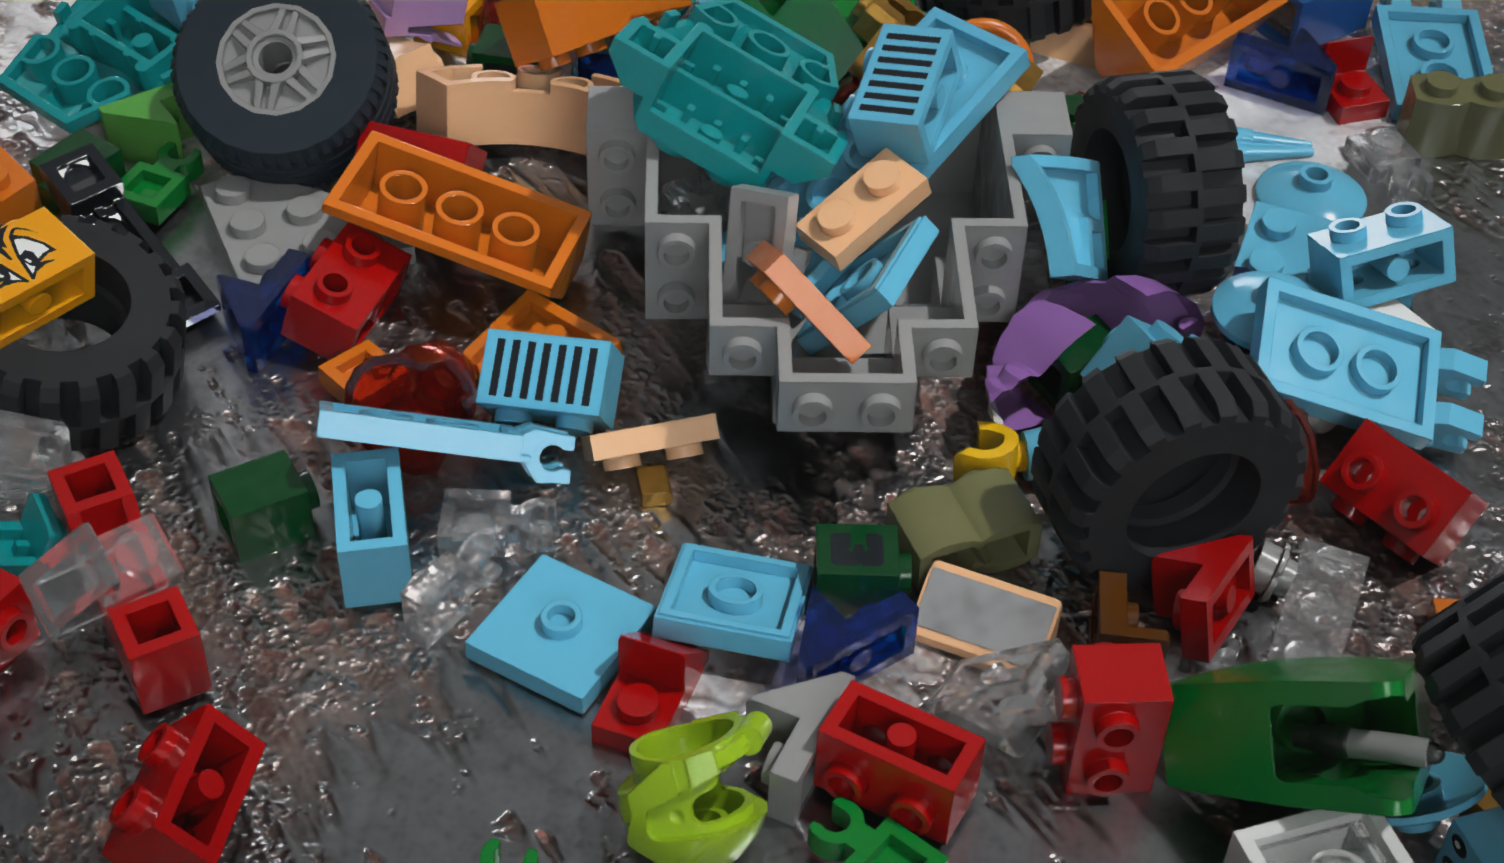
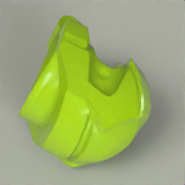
M732 711L695 719L686 724L655 730L636 739L629 747L633 773L617 789L618 809L622 823L626 824L625 832L628 834L627 844L655 863H733L745 853L760 833L768 812V803L766 800L743 788L724 785L720 781V775L744 755L752 756L761 750L772 731L771 719L760 711L750 712L746 716L739 715L738 711Z

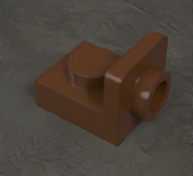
M1099 571L1088 614V644L1100 642L1114 644L1160 643L1164 660H1166L1170 647L1169 632L1160 629L1138 627L1139 605L1138 603L1128 602L1127 574Z

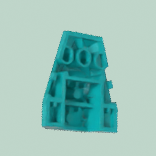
M76 0L71 7L67 2L61 1L52 12L57 22L56 26L49 34H34L0 75V88L2 91L67 133L72 134L80 128L85 130L101 123L98 107L173 83L170 75L172 72L170 68L171 60L174 58L172 51L173 46L176 45L175 39L177 34L181 31L152 9L149 0Z
M715 0L696 4L688 19L679 20L681 14L675 9L664 11L657 26L651 24L644 16L633 18L614 37L608 51L621 85L634 92V120L638 130L652 138L653 143L661 151L671 156L689 159L706 169L710 178L725 187L731 188L739 184L765 187L776 175L792 184L829 177L848 144L847 133L836 130L844 115L842 105L837 103L832 105V100L839 89L834 55L740 0Z

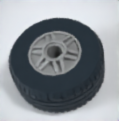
M199 0L195 4L196 8L191 10L186 16L188 19L183 21L180 27L182 32L178 33L175 39L176 45L173 46L172 51L174 58L171 60L170 65L172 69L170 73L171 81L173 82L172 89L176 97L175 101L181 110L180 112L205 150L222 168L228 172L231 171L233 175L244 176L263 183L299 184L306 187L311 186L312 188L319 187L324 182L328 184L335 177L339 179L354 158L359 135L364 132L369 122L373 121L390 125L389 121H392L394 118V109L397 108L396 96L399 91L396 62L384 31L374 11L365 0Z

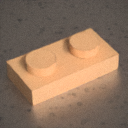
M885 147L796 224L800 240L841 272L932 193L928 179Z
M716 413L580 436L585 461L602 460L604 472L642 465L640 453L664 449L666 460L704 454L703 441L720 439Z

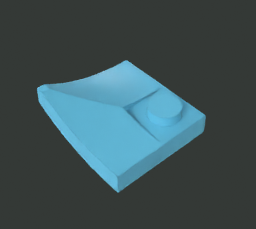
M1027 154L1012 156V167L1028 192L1043 232L1050 278L1073 282L1078 280L1108 281L1100 162L1060 155Z

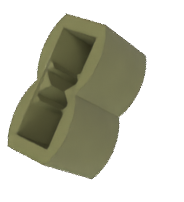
M1436 70L1430 73L1410 76L1395 127L1400 150L1422 157H1445L1455 154L1474 160L1492 161L1504 159V75L1487 74L1485 76L1462 79L1450 72Z
M1008 469L973 470L965 473L949 486L913 487L902 492L887 504L886 525H897L899 553H911L912 583L917 591L922 590L927 573L935 560L947 562L977 573L987 574L1012 569L1038 555L1043 524Z

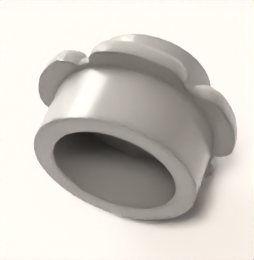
M1264 540L1255 551L1254 583L1255 594L1259 595L1257 602L1263 603L1271 595L1282 599L1289 590L1299 567L1298 562L1289 558L1291 551L1289 543L1284 542L1280 547Z

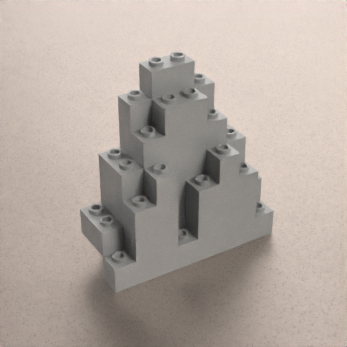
M588 86L586 116L588 211L593 212L590 224L599 226H645V319H706V365L708 375L771 376L772 423H776L777 431L912 432L918 384L917 377L972 378L979 331L978 322H1010L1016 312L1028 230H1042L1028 192L1012 167L1011 157L1027 154L1070 156L1073 138L1064 92L1007 91L929 177L928 182L932 193L870 246H874L919 216L923 217L926 215L940 231L895 305L856 329L872 346L851 364L832 344L810 356L796 341L798 338L797 334L807 321L804 317L800 319L792 313L786 316L774 305L723 304L722 234L727 230L731 188L715 182L709 177L706 169L689 159L671 156L661 151L653 143L652 138L640 132L634 120L633 91L624 86Z

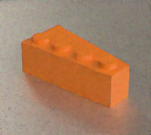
M502 0L494 3L515 67L538 62L540 71H545L571 62L569 54L571 50L575 51L578 58L608 48L605 38L610 37L612 43L614 37L633 18L644 16L651 24L657 26L664 11L673 9L678 11L691 6L692 2L691 0Z

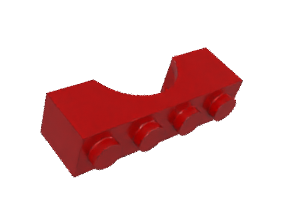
M111 450L47 471L58 514L65 527L66 537L143 715L213 690L201 635L178 586L170 588L162 572L144 526L135 494L115 451Z

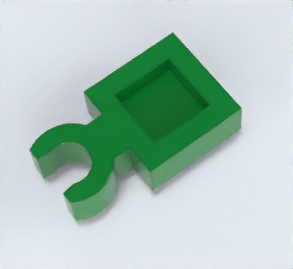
M170 141L160 147L157 152L158 161L154 165L138 161L121 178L124 185V197L143 221L160 226L191 194L189 182L198 179L204 172L201 150L194 149L189 156L179 159L177 145Z
M839 796L833 801L831 820L845 830L832 832L816 821H813L808 826V847L815 855L828 861H844L843 863H948L949 857L889 816L874 830L865 824L864 814L857 804Z

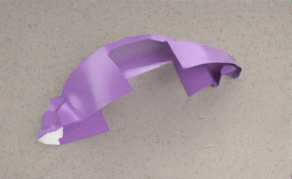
M1138 275L1112 276L1108 281L1078 280L1057 288L1041 291L1023 309L1013 315L1007 328L999 338L992 359L993 365L987 366L984 384L990 417L994 422L1005 425L1013 430L1040 425L1046 419H1054L1016 385L1026 381L1029 376H1041L1066 348L1096 325L1086 317L1097 314L1112 330L1119 326L1127 315L1150 325H1153L1159 319L1170 325L1183 337H1189L1190 334L1201 337L1205 321L1198 305L1157 280Z

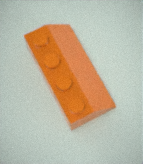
M1091 0L1095 69L1102 78L1114 75L1178 69L1191 70L1255 31L1289 0Z
M373 130L322 203L323 213L557 299H563L583 261L593 214L591 211Z

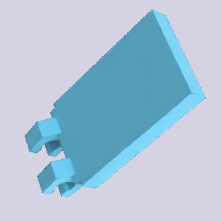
M1379 0V3L1376 4L1371 22L1385 91L1390 99L1389 110L1392 121L1398 120L1409 79L1412 75L1430 73L1436 70L1450 72L1462 79L1494 74L1478 10L1462 9V0H1430L1428 7L1411 6V0Z
M1268 277L1258 288L1250 355L1261 367L1290 410L1354 430H1358L1364 420L1368 418L1406 446L1418 450L1427 446L1461 454L1467 448V440L1477 442L1483 437V414L1454 403L1436 402L1437 394L1460 400L1467 399L1471 394V385L1481 387L1487 382V360L1455 348H1441V331L1282 280Z
M319 400L316 419V437L519 462L536 483L570 484L571 470L563 467L564 464L562 462L554 460L545 463L540 462L542 450L550 445L559 446L563 450L574 451L576 438L568 435L566 430L529 422L514 427L506 424Z

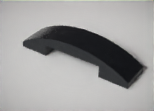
M92 142L39 165L40 174L63 215L79 216L82 223L95 225L97 220L113 224L117 228L118 234L126 236L129 232L149 245V254L156 251L172 267V275L180 281L185 294L184 306L187 309L186 328L221 311V302L188 262L179 266L124 197L122 179Z

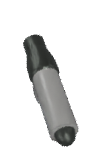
M1296 723L1292 731V745L1294 748L1312 750L1333 758L1345 760L1354 758L1421 768H1430L1431 765L1441 763L1445 758L1444 749L1439 744L1434 743L1432 738L1358 729L1350 725L1341 724L1306 725Z

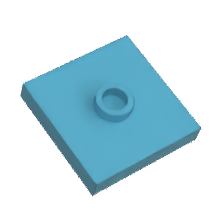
M926 215L917 217L858 256L824 296L857 329L895 305L940 232L939 229ZM808 321L805 322L797 334L798 338L796 341L810 356L831 344Z
M683 543L654 614L652 637L790 662L811 590L814 567L802 563Z
M542 554L464 642L466 658L583 715L619 671L618 639L620 635L640 631L650 632L653 628V618L657 606Z

